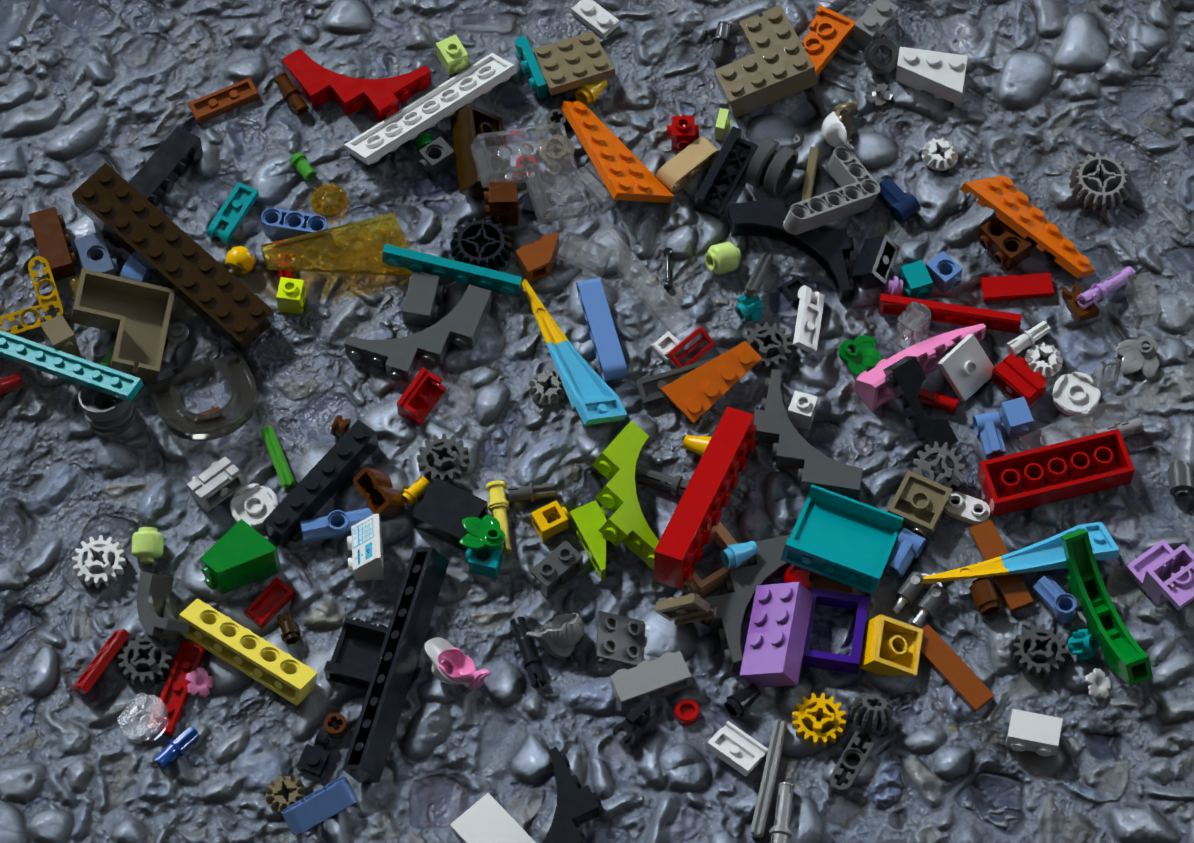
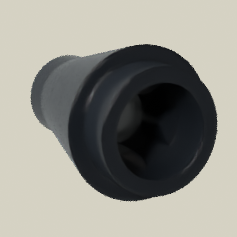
M750 684L748 687L728 696L724 707L733 718L743 717L761 695V692L756 685Z

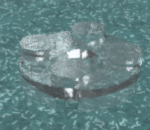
M139 693L124 708L117 721L122 733L130 741L136 744H143L141 741L149 740L151 742L165 731L169 722L167 718V711L169 712V710L159 697ZM147 715L148 720L146 722L141 721V719Z

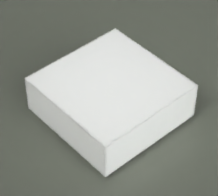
M668 331L651 345V349L668 364L671 360L665 354L680 341ZM685 346L674 355L677 357L685 350Z

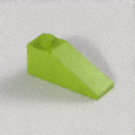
M595 500L571 510L570 523L600 580L604 581L606 580L607 539L598 530L609 517L605 508H600Z

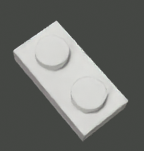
M581 0L571 8L572 15L603 39L619 26V20L593 0Z

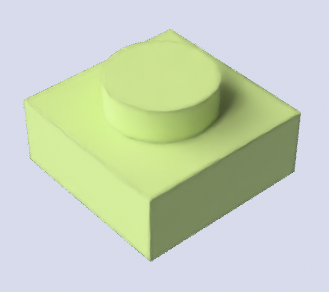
M720 108L715 126V140L724 141L725 134L730 133L732 120L729 119V110Z

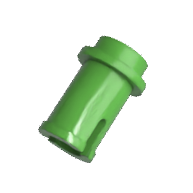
M295 153L289 160L290 166L296 169L306 182L311 181L317 175V171L307 162L305 154Z

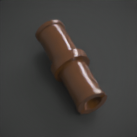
M286 73L278 74L274 82L283 93L284 101L289 102L297 116L305 114L309 107L300 96V90L292 84Z

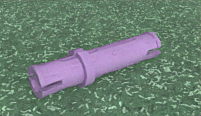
M1128 266L1103 282L1094 283L1089 290L1076 297L1079 300L1077 301L1078 305L1084 309L1096 301H1103L1108 294L1134 281L1136 275H1132L1136 274L1135 270Z

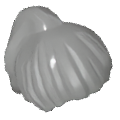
M577 613L559 614L555 617L554 621L545 624L540 631L527 632L526 636L536 639L555 658L565 659L571 656L575 645L582 638L584 622Z

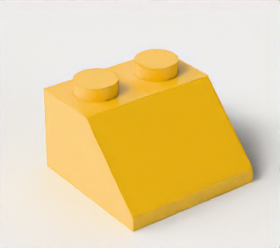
M882 614L866 621L859 668L884 676H917L923 629Z

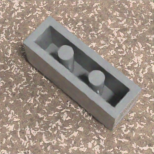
M681 651L675 653L667 652L653 661L645 660L631 669L616 671L610 676V686L622 712L636 707L643 699L649 702L690 687L691 674Z

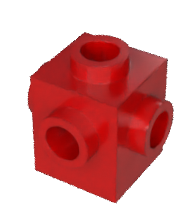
M672 116L671 125H667V139H671V151L683 150L693 143L695 139L699 138V125H695L694 116Z

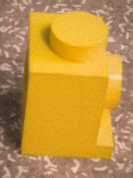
M557 500L531 512V523L542 542L569 528L568 520H570V515L565 507L561 508Z

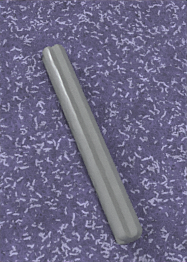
M774 721L750 830L752 837L762 838L764 836L788 724L785 721Z

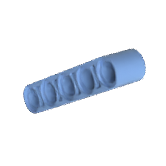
M600 277L576 282L579 300L603 381L607 382L628 377L625 359Z

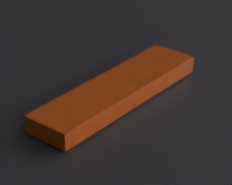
M992 520L969 527L968 532L983 561L1008 554ZM1019 573L991 576L1010 613L1033 605V599Z
M927 624L923 627L921 656L972 711L976 713L994 699V694L930 625Z

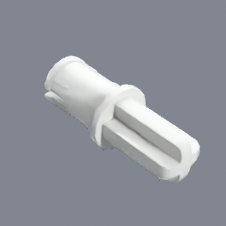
M1042 321L1028 331L1023 330L1021 335L1006 343L1008 352L1016 356L1029 346L1033 347L1035 341L1051 331L1050 326L1046 321Z

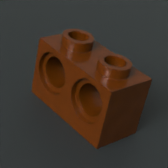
M489 182V191H484L486 217H490V220L493 218L495 224L501 222L503 226H518L517 182Z
M994 217L980 227L978 237L980 245L984 249H988L994 255L996 262L999 265H1003L1008 271L1030 257L1031 242L1027 238L1024 239L997 217Z

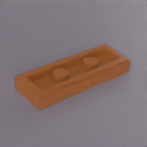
M247 78L189 102L188 107L197 124H200L258 100L260 96L251 78Z

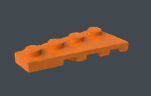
M820 5L817 8L815 19H812L810 30L802 41V45L815 67L816 77L851 36L854 24L856 23V21Z
M744 341L662 387L660 391L694 424L751 370L762 357Z

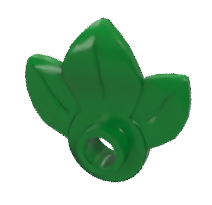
M861 335L854 341L846 340L842 342L838 349L840 359L848 364L850 372L857 377L862 372L867 371V368H875L876 364L883 359L881 353L874 349L877 340L871 336Z
M485 515L482 520L478 517H467L462 520V526L468 534L460 539V545L473 550L485 547L487 550L494 551L504 544L505 534L500 530V523L495 517Z

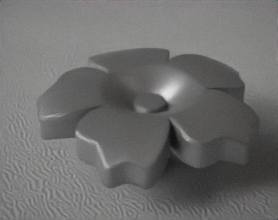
M884 83L877 84V87L870 84L867 86V95L864 98L869 104L875 103L876 107H882L886 105V102L891 101L893 95L890 91H887L888 86Z

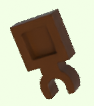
M1077 284L1073 285L1072 292H1069L1066 287L1063 288L1062 298L1067 301L1066 307L1077 322L1098 317L1100 309L1095 303L1084 309L1078 305L1077 301L1079 300L1076 297L1081 293V288Z

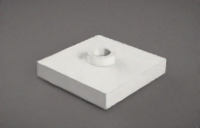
M968 334L937 363L960 401H966L991 378L992 370L994 369L993 364L974 334Z

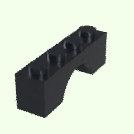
M906 356L883 369L886 375L885 382L890 389H893L897 397L895 398L896 404L904 411L907 417L906 424L915 433L918 439L916 443L921 451L926 452L925 445L927 444L934 448L935 442H938L939 447H943L945 442L948 443V447L958 442L948 420H934L928 417L920 406L919 390L927 377L916 356Z

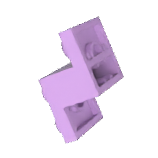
M1163 539L1126 565L1125 571L1157 606L1168 599L1179 611L1194 600V554L1185 544L1173 550Z

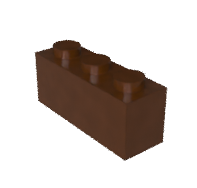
M55 207L28 214L40 256L48 261L54 281L76 275L73 266L78 264L74 251L69 253L68 247L72 246L69 234H63L62 228H66L63 215H58Z

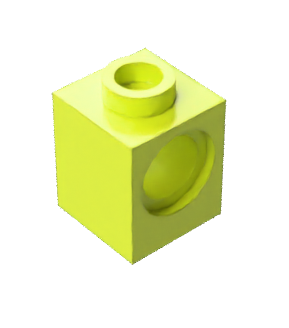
M281 277L276 296L279 312L302 314L306 298L304 280Z

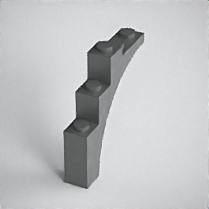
M469 285L462 299L450 313L436 324L415 334L388 340H366L347 336L344 343L346 356L356 361L370 362L376 367H386L387 377L396 382L404 381L409 383L419 360L428 365L436 364L441 366L451 343L460 348L474 349L492 305V291Z
M772 369L771 377H766L764 392H768L767 399L762 398L760 410L755 409L754 425H757L754 440L759 443L773 445L772 457H776L775 467L799 470L797 482L801 483L800 492L809 493L811 484L858 501L863 468L846 465L827 457L812 447L798 433L790 421L783 404L780 388L781 370Z
M791 534L755 542L758 547V554L749 559L750 566L729 570L728 580H725L727 594L706 598V601L710 603V607H716L717 610L716 617L705 619L704 622H709L711 630L717 629L720 642H725L726 650H723L726 665H731L732 672L741 670L743 657L740 636L745 618L754 601L756 586L773 583L780 576L784 575L791 565L781 561L786 541L790 538Z

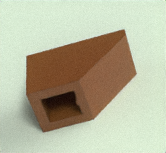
M557 232L546 234L539 240L531 244H525L516 250V263L529 284L551 273L559 250V234Z

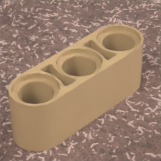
M704 136L699 137L665 163L658 170L656 178L671 192L675 193L709 168L720 150Z

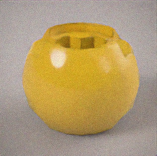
M237 246L228 251L225 257V264L232 269L234 274L245 275L252 270L255 264V257L248 252L247 248Z

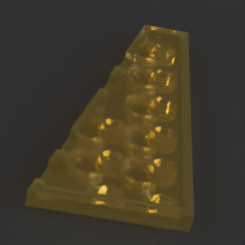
M395 213L261 245V252L266 267L269 270L410 277L412 271L402 267L394 268L386 263H382L385 244L408 249Z

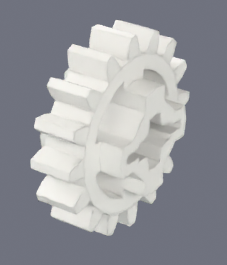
M102 535L96 541L93 537H90V543L87 544L82 541V549H75L76 556L72 557L73 569L80 581L85 579L87 586L94 582L96 588H99L100 583L104 582L107 587L109 586V580L112 579L117 582L116 575L124 574L122 567L127 565L124 558L126 555L124 549H121L120 543H114L112 537H109L106 541H104Z

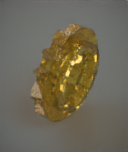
M333 182L327 185L322 183L320 187H315L313 193L310 194L312 209L324 216H331L341 212L347 202L346 192H344L341 186H336ZM325 194H329L331 197V204L325 199Z

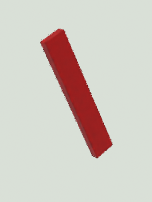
M888 294L880 295L878 310L879 313L963 326L984 324L986 329L1010 333H1019L1022 314Z

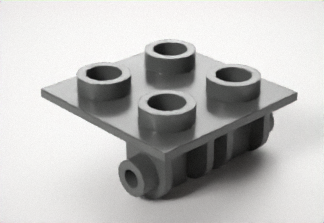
M598 611L596 659L598 664L607 665L608 661L612 660L637 666L642 662L644 621Z

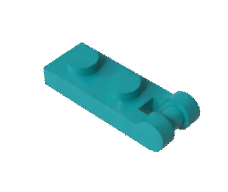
M523 36L516 38V58L522 60L521 67L523 73L528 74L530 78L528 79V84L531 92L535 91L538 99L547 97L546 82L528 39Z
M238 182L209 225L207 236L220 238L221 242L230 244L235 231L258 198V190ZM221 225L227 226L225 230L220 229Z

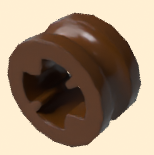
M338 415L332 424L331 435L335 436L338 434L339 438H341L350 429L351 419L346 418L344 420L343 416Z
M332 713L325 718L324 727L325 731L329 732L328 736L340 738L346 734L347 723L342 714ZM337 721L340 729L334 730L333 727L329 726H332V722Z

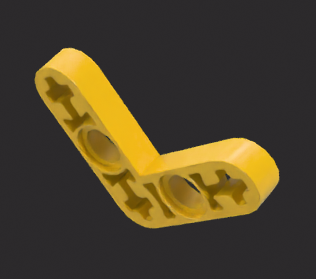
M36 256L28 264V270L39 305L1 316V331L7 332L6 329H1V326L4 325V320L8 319L9 323L15 322V316L18 315L23 328L18 330V325H15L7 333L17 335L40 328V324H42L41 316L37 310L41 308L42 313L49 311L50 306H54L55 309L59 308L60 310L57 316L59 314L63 316L64 311L49 263L44 257ZM36 261L46 265V267L42 268L44 277L49 274L50 279H41L37 283L35 282V278H40L38 271L32 270ZM48 283L53 287L51 295L43 296L40 294L39 287L41 284ZM32 312L36 314L37 322L34 325L29 326L24 323L23 317L26 313ZM44 316V319L48 321L52 319V316Z

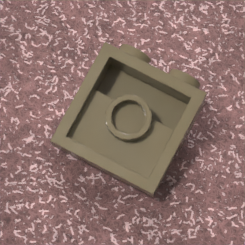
M908 470L887 512L904 518L901 528L904 525L911 528L913 533L923 538L925 536L932 537L953 489Z

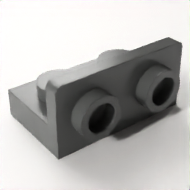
M564 541L531 569V574L540 582L541 594L546 599H549L583 570V556L570 543Z

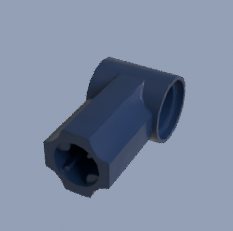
M886 178L880 182L878 197L890 208L893 218L898 223L905 222L921 210L918 200L912 194L906 195L891 178Z

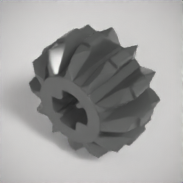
M873 692L870 695L862 693L861 696L855 697L852 703L850 719L854 721L855 726H861L862 730L867 729L871 733L874 730L882 732L883 729L888 728L891 724L894 706L890 704L889 699H883L882 694L877 696Z

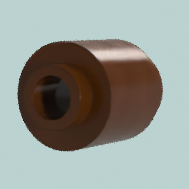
M985 577L975 579L969 587V591L977 611H980L983 616L999 611L1000 599L992 580Z

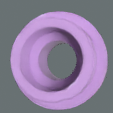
M893 276L885 286V293L900 296L903 289V280L898 279V276Z

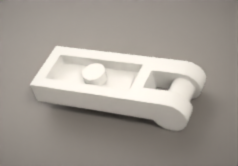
M803 285L798 291V298L800 299L793 345L813 353L817 351L825 296L819 292L814 293L811 288Z

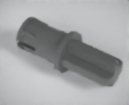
M727 21L718 22L716 35L712 39L711 60L714 63H722L724 61L726 48L730 44L729 34L732 25Z
M529 483L527 486L509 487L510 503L529 500L534 502V499L554 497L557 495L555 483L532 486V483Z

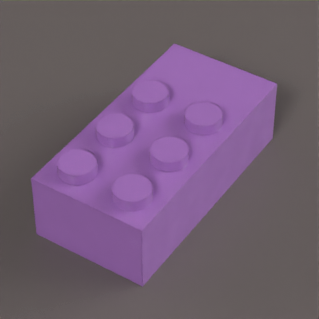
M800 582L756 586L740 676L749 684H754L758 688L798 685L814 596Z

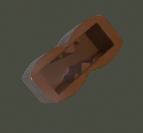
M364 467L353 478L356 489L365 496L367 505L373 513L381 516L395 517L405 507L402 495L393 488L391 479L384 471Z

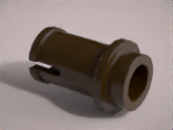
M287 611L283 612L285 619H283L280 613L277 616V621L282 631V641L287 645H292L299 641L301 634L296 629L292 613Z

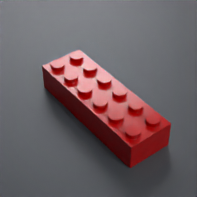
M1115 429L981 461L977 476L986 502L990 507L991 516L994 517L1131 484L1135 470L1120 430Z

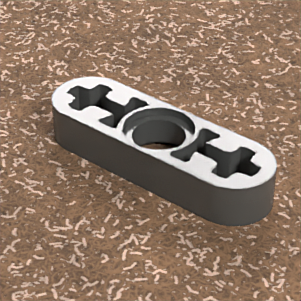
M862 728L855 731L830 775L829 786L834 793L846 794L851 790L875 747L876 735L874 732L871 733L870 730H862ZM867 736L869 738L868 742L864 743L862 751L858 749L860 738L863 739ZM850 755H854L859 758L860 763L857 766H849L845 759ZM845 771L847 772L845 783L839 786L837 785V780L841 779Z

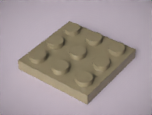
M593 31L532 49L551 96L616 76L612 63Z

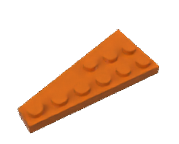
M563 102L561 109L614 200L672 202L674 195L583 102Z
M1002 175L965 182L960 188L965 194L971 192L978 198L977 203L982 207L987 206L996 211V217L1024 239L1029 236L1037 242L1036 248L1043 252L1045 250L1053 254L1055 262L1077 279L1091 276L1095 268L1090 264V260L1082 255L1075 248L1074 244L1059 232L1056 225L1050 223L1044 217V213L1029 201L1026 194L1020 192L1013 185V181L1010 178Z

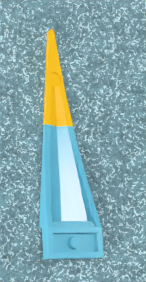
M524 279L522 286L570 404L574 410H577L583 424L591 425L624 420L628 414L618 395L602 380L571 344L550 316L528 281Z
M1102 522L1081 524L1020 550L977 564L925 576L922 578V584L1068 568L1061 536L1083 528L1088 532L1096 561L1119 558L1120 550Z

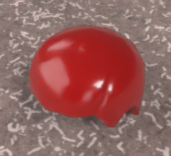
M791 564L785 572L784 582H800L804 587L808 588L811 584L809 575L817 574Z

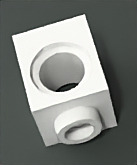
M795 390L788 408V417L795 427L810 431L817 411V396Z

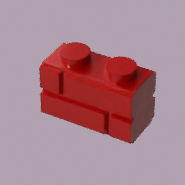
M1010 353L992 370L991 380L1012 399L1025 397L1028 407L1042 397L1046 391L1047 383L1045 377L1040 372L1031 370L1024 358H1017L1013 353Z

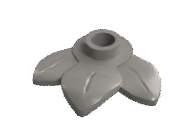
M1141 336L1137 340L1127 339L1116 347L1115 352L1123 356L1121 361L1123 375L1135 373L1140 369L1147 379H1151L1156 374L1159 368V360L1156 356L1158 345L1154 338ZM1143 344H1149L1150 348L1148 350H1143L1141 346Z

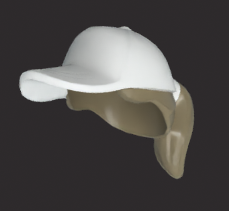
M858 101L843 103L833 107L824 119L821 136L825 138L830 146H846L849 149H854L849 143L852 141L849 136L851 131L850 114L854 113L857 109Z

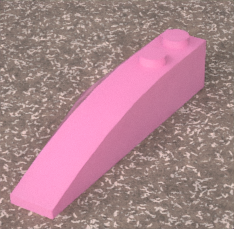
M978 324L943 333L914 344L887 360L882 359L876 364L875 368L868 372H862L856 378V394L871 411H874L896 396L893 389H890L885 382L886 375L883 369L906 356H916L927 376L939 368L937 363L968 334H974L978 342L983 340L986 326Z

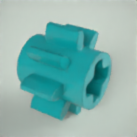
M743 294L737 298L738 303L735 311L742 321L748 320L749 322L751 320L754 323L762 317L761 313L763 312L764 304L759 296L756 295V297L751 298Z
M1078 629L1077 632H1072L1073 636L1068 639L1069 652L1072 655H1077L1078 660H1089V657H1094V653L1099 649L1097 636L1090 634L1089 629Z

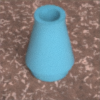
M754 541L727 545L720 551V558L727 569H735L752 556L757 555L758 547Z

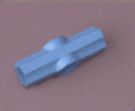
M370 508L349 512L334 510L328 516L301 521L300 528L304 544L329 538L343 540L348 534H352L351 526L374 513ZM336 523L342 524L341 527H334L333 525Z

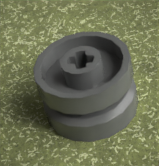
M766 138L759 145L750 161L745 182L755 188L763 185L765 193L773 197L779 196L793 175L798 161V152L789 147L781 149L779 142Z

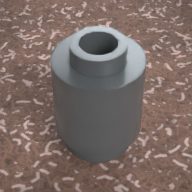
M1186 461L1172 462L1167 470L1169 492L1176 498H1187L1194 492L1192 468Z

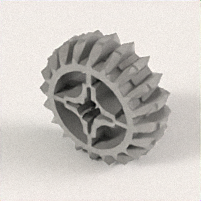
M1099 152L1095 157L1088 154L1086 159L1081 157L1079 162L1073 166L1069 176V188L1072 189V196H1077V203L1084 202V208L1090 205L1093 211L1096 208H1100L1104 212L1106 207L1112 211L1115 205L1120 207L1122 202L1128 198L1129 192H1131L1132 176L1129 175V168H1124V161L1118 163L1117 156L1112 159L1109 158L1108 153L1104 157L1100 156Z

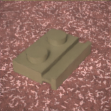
M687 593L685 596L676 598L669 597L655 604V612L669 621L674 620L676 626L716 617L717 608L710 607V603L696 593Z

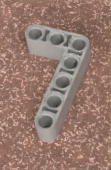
M842 146L835 148L826 166L829 174L841 188L791 205L783 222V227L788 233L794 235L801 234L872 208L880 192V186L848 148Z

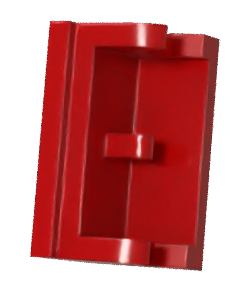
M422 367L398 400V415L421 426L446 391V387L441 385L443 380Z

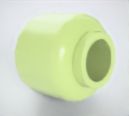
M731 242L712 245L705 254L707 268L717 275L735 271L741 260L740 250Z
M140 527L132 536V555L140 559V563L153 564L154 559L161 558L163 555V534L159 533L157 528Z

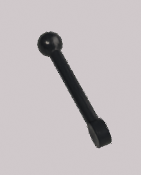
M665 248L663 251V255L666 257V282L663 287L668 291L673 287L670 282V257L673 254L671 248Z

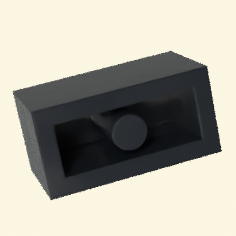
M886 234L865 239L851 277L865 290L886 286L900 247Z

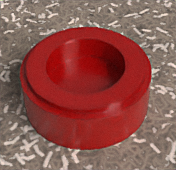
M683 699L676 704L675 718L680 724L688 726L698 721L700 708L695 701Z

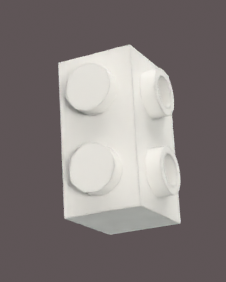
M1012 709L1005 746L1020 752L1025 750L1033 751L1040 756H1056L1063 718Z

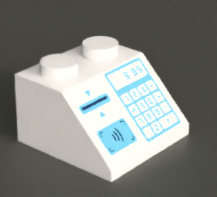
M373 514L351 526L352 536H347L348 551L352 550V558H348L349 573L353 572L355 581L384 579L383 539L379 514Z

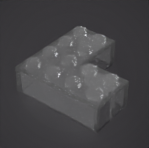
M563 123L478 134L470 146L482 187H489V182H526L538 223L558 221L560 216L562 220L578 218L588 208L589 202Z

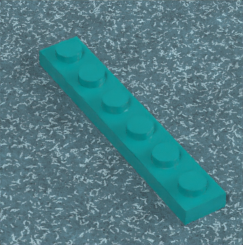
M389 244L384 245L382 263H386L390 267H402L413 272L438 275L440 279L447 278L455 280L460 284L468 283L486 290H497L505 295H519L522 280L520 276Z

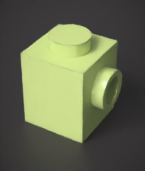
M457 35L436 43L437 57L449 76L454 73H460L469 67L468 53Z

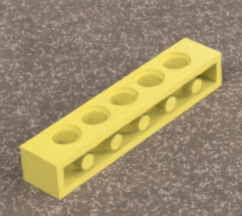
M197 598L179 614L178 620L190 623L188 633L179 632L180 634L296 706L315 689L318 672L272 645L269 641L254 634L251 630L241 626L230 617L215 610L209 604Z

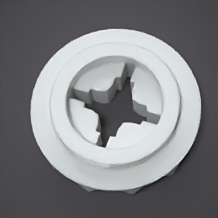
M943 137L939 140L933 138L930 142L925 143L922 149V159L931 169L947 170L956 164L958 149L953 145L952 140L948 142ZM937 149L944 152V159L940 154H936Z
M1044 342L1039 345L1034 344L1033 347L1027 349L1025 355L1028 367L1034 372H1040L1044 377L1054 376L1062 367L1063 358L1061 351L1055 349L1054 344L1051 346L1046 345ZM1040 355L1049 357L1048 364L1044 360L1039 361Z

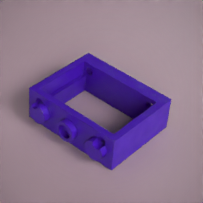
M810 588V592L814 596L801 666L858 674L869 597ZM815 604L857 610L850 656L809 650Z

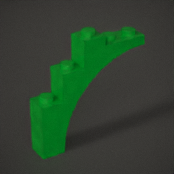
M1083 528L1061 536L1069 571L1067 581L1070 594L1075 597L1077 603L1084 609L1087 628L1101 642L1105 663L1130 687L1152 679L1153 674L1149 656L1140 648L1129 633L1104 585L1093 554L1088 532Z

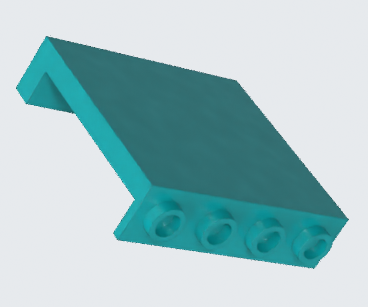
M811 484L808 497L791 536L786 541L781 561L874 595L904 518Z

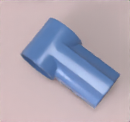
M998 411L973 415L974 431L976 436L980 437L985 459L1006 455Z
M903 528L896 539L894 549L884 569L888 575L894 578H902L912 560L920 555L926 539Z
M1050 575L1040 578L1033 586L1034 593L1053 612L1057 622L1061 624L1071 623L1076 616L1077 600L1075 597L1066 593ZM1061 607H1068V608H1070V610H1066V611H1065V610H1062V609H1060V608H1061Z

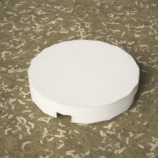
M1072 372V374L1062 375L1055 382L1052 397L1057 409L1065 415L1084 417L1091 414L1098 407L1101 393L1095 379L1085 373Z
M254 483L245 485L237 490L230 502L233 520L237 523L243 519L255 530L264 528L263 521L278 506L276 494L271 488Z

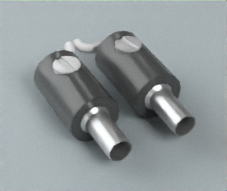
M915 571L910 574L896 593L898 600L890 609L894 615H897L904 605L910 606L926 585L922 584V578L929 576L928 574H920ZM941 582L933 584L916 607L918 614L911 622L913 626L919 627L925 617L932 618L948 596Z

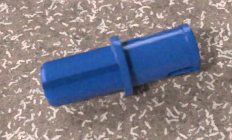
M189 727L174 741L170 740V744L153 758L159 767L164 770L177 757L183 756L184 751L200 737L197 730Z

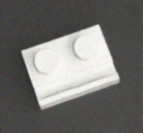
M729 721L706 745L707 750L745 777L760 763L761 759L768 752V748Z

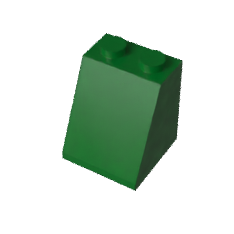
M243 519L237 522L200 558L205 584L213 591L217 589L221 594H226L281 571L277 548Z

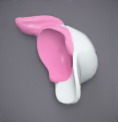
M432 638L425 643V651L433 662L431 671L438 680L445 684H463L471 690H476L483 684L485 677L490 675V671L487 669L476 671L474 661L463 654L459 648H455L443 638Z

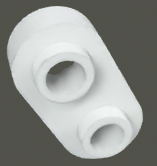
M952 491V495L943 510L948 516L972 525L988 521L990 516V507L986 502L957 491ZM957 500L959 504H953L951 501ZM974 509H981L982 512L977 513Z

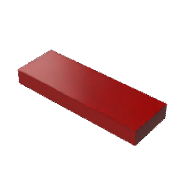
M1051 273L981 277L980 280L983 302L1054 296Z
M125 629L114 631L73 686V690L79 695L85 694L90 690L131 635Z

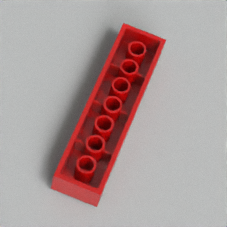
M727 406L654 551V581L681 590L686 581H691L694 573L693 567L702 558V548L704 544L708 545L711 540V529L719 524L721 510L723 507L726 508L729 503L731 489H736L739 481L738 475L740 471H745L748 463L747 457L749 454H753L756 448L757 441L754 440L757 425H754V414Z

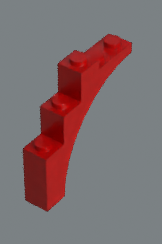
M301 48L281 59L283 72L287 74L293 85L300 90V93L312 108L323 105L330 98H333L346 116L359 111L366 105L379 122L399 111V103L407 101L412 95L426 90L432 84L431 71L426 65L396 77L360 79L340 75L322 67L313 61Z

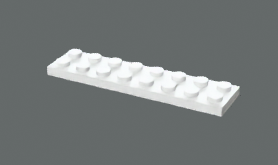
M491 53L402 108L397 113L344 144L346 150L365 164H374L387 153L397 150L403 143L415 139L419 133L434 127L443 118L452 116L459 108L471 104L475 98L490 92L499 83L508 81L512 75L517 73L516 68L512 63Z

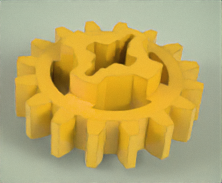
M811 693L810 700L804 696L802 697V704H795L796 711L792 712V719L794 720L792 721V729H797V737L804 736L803 743L806 744L811 740L813 741V747H816L818 742H821L823 747H826L827 740L835 743L836 735L842 737V728L846 727V720H844L846 711H840L842 708L841 702L834 704V696L825 699V693H822L820 698H816L815 693Z

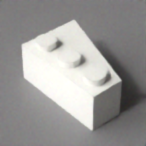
M900 47L895 81L918 91L925 90L934 94L935 98L939 100L941 98L953 102V106L960 108L968 56Z

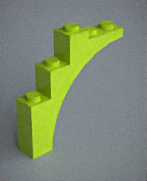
M631 420L592 463L609 480L595 498L613 513L598 531L616 547L623 542L654 570V551L659 540L650 529L641 511L635 485L636 462L640 450L649 435Z

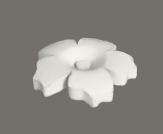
M1100 668L1093 669V672L1085 676V682L1090 684L1088 686L1089 695L1092 697L1098 695L1099 698L1102 697L1103 699L1109 695L1108 689L1111 688V681L1109 677H1105V672Z

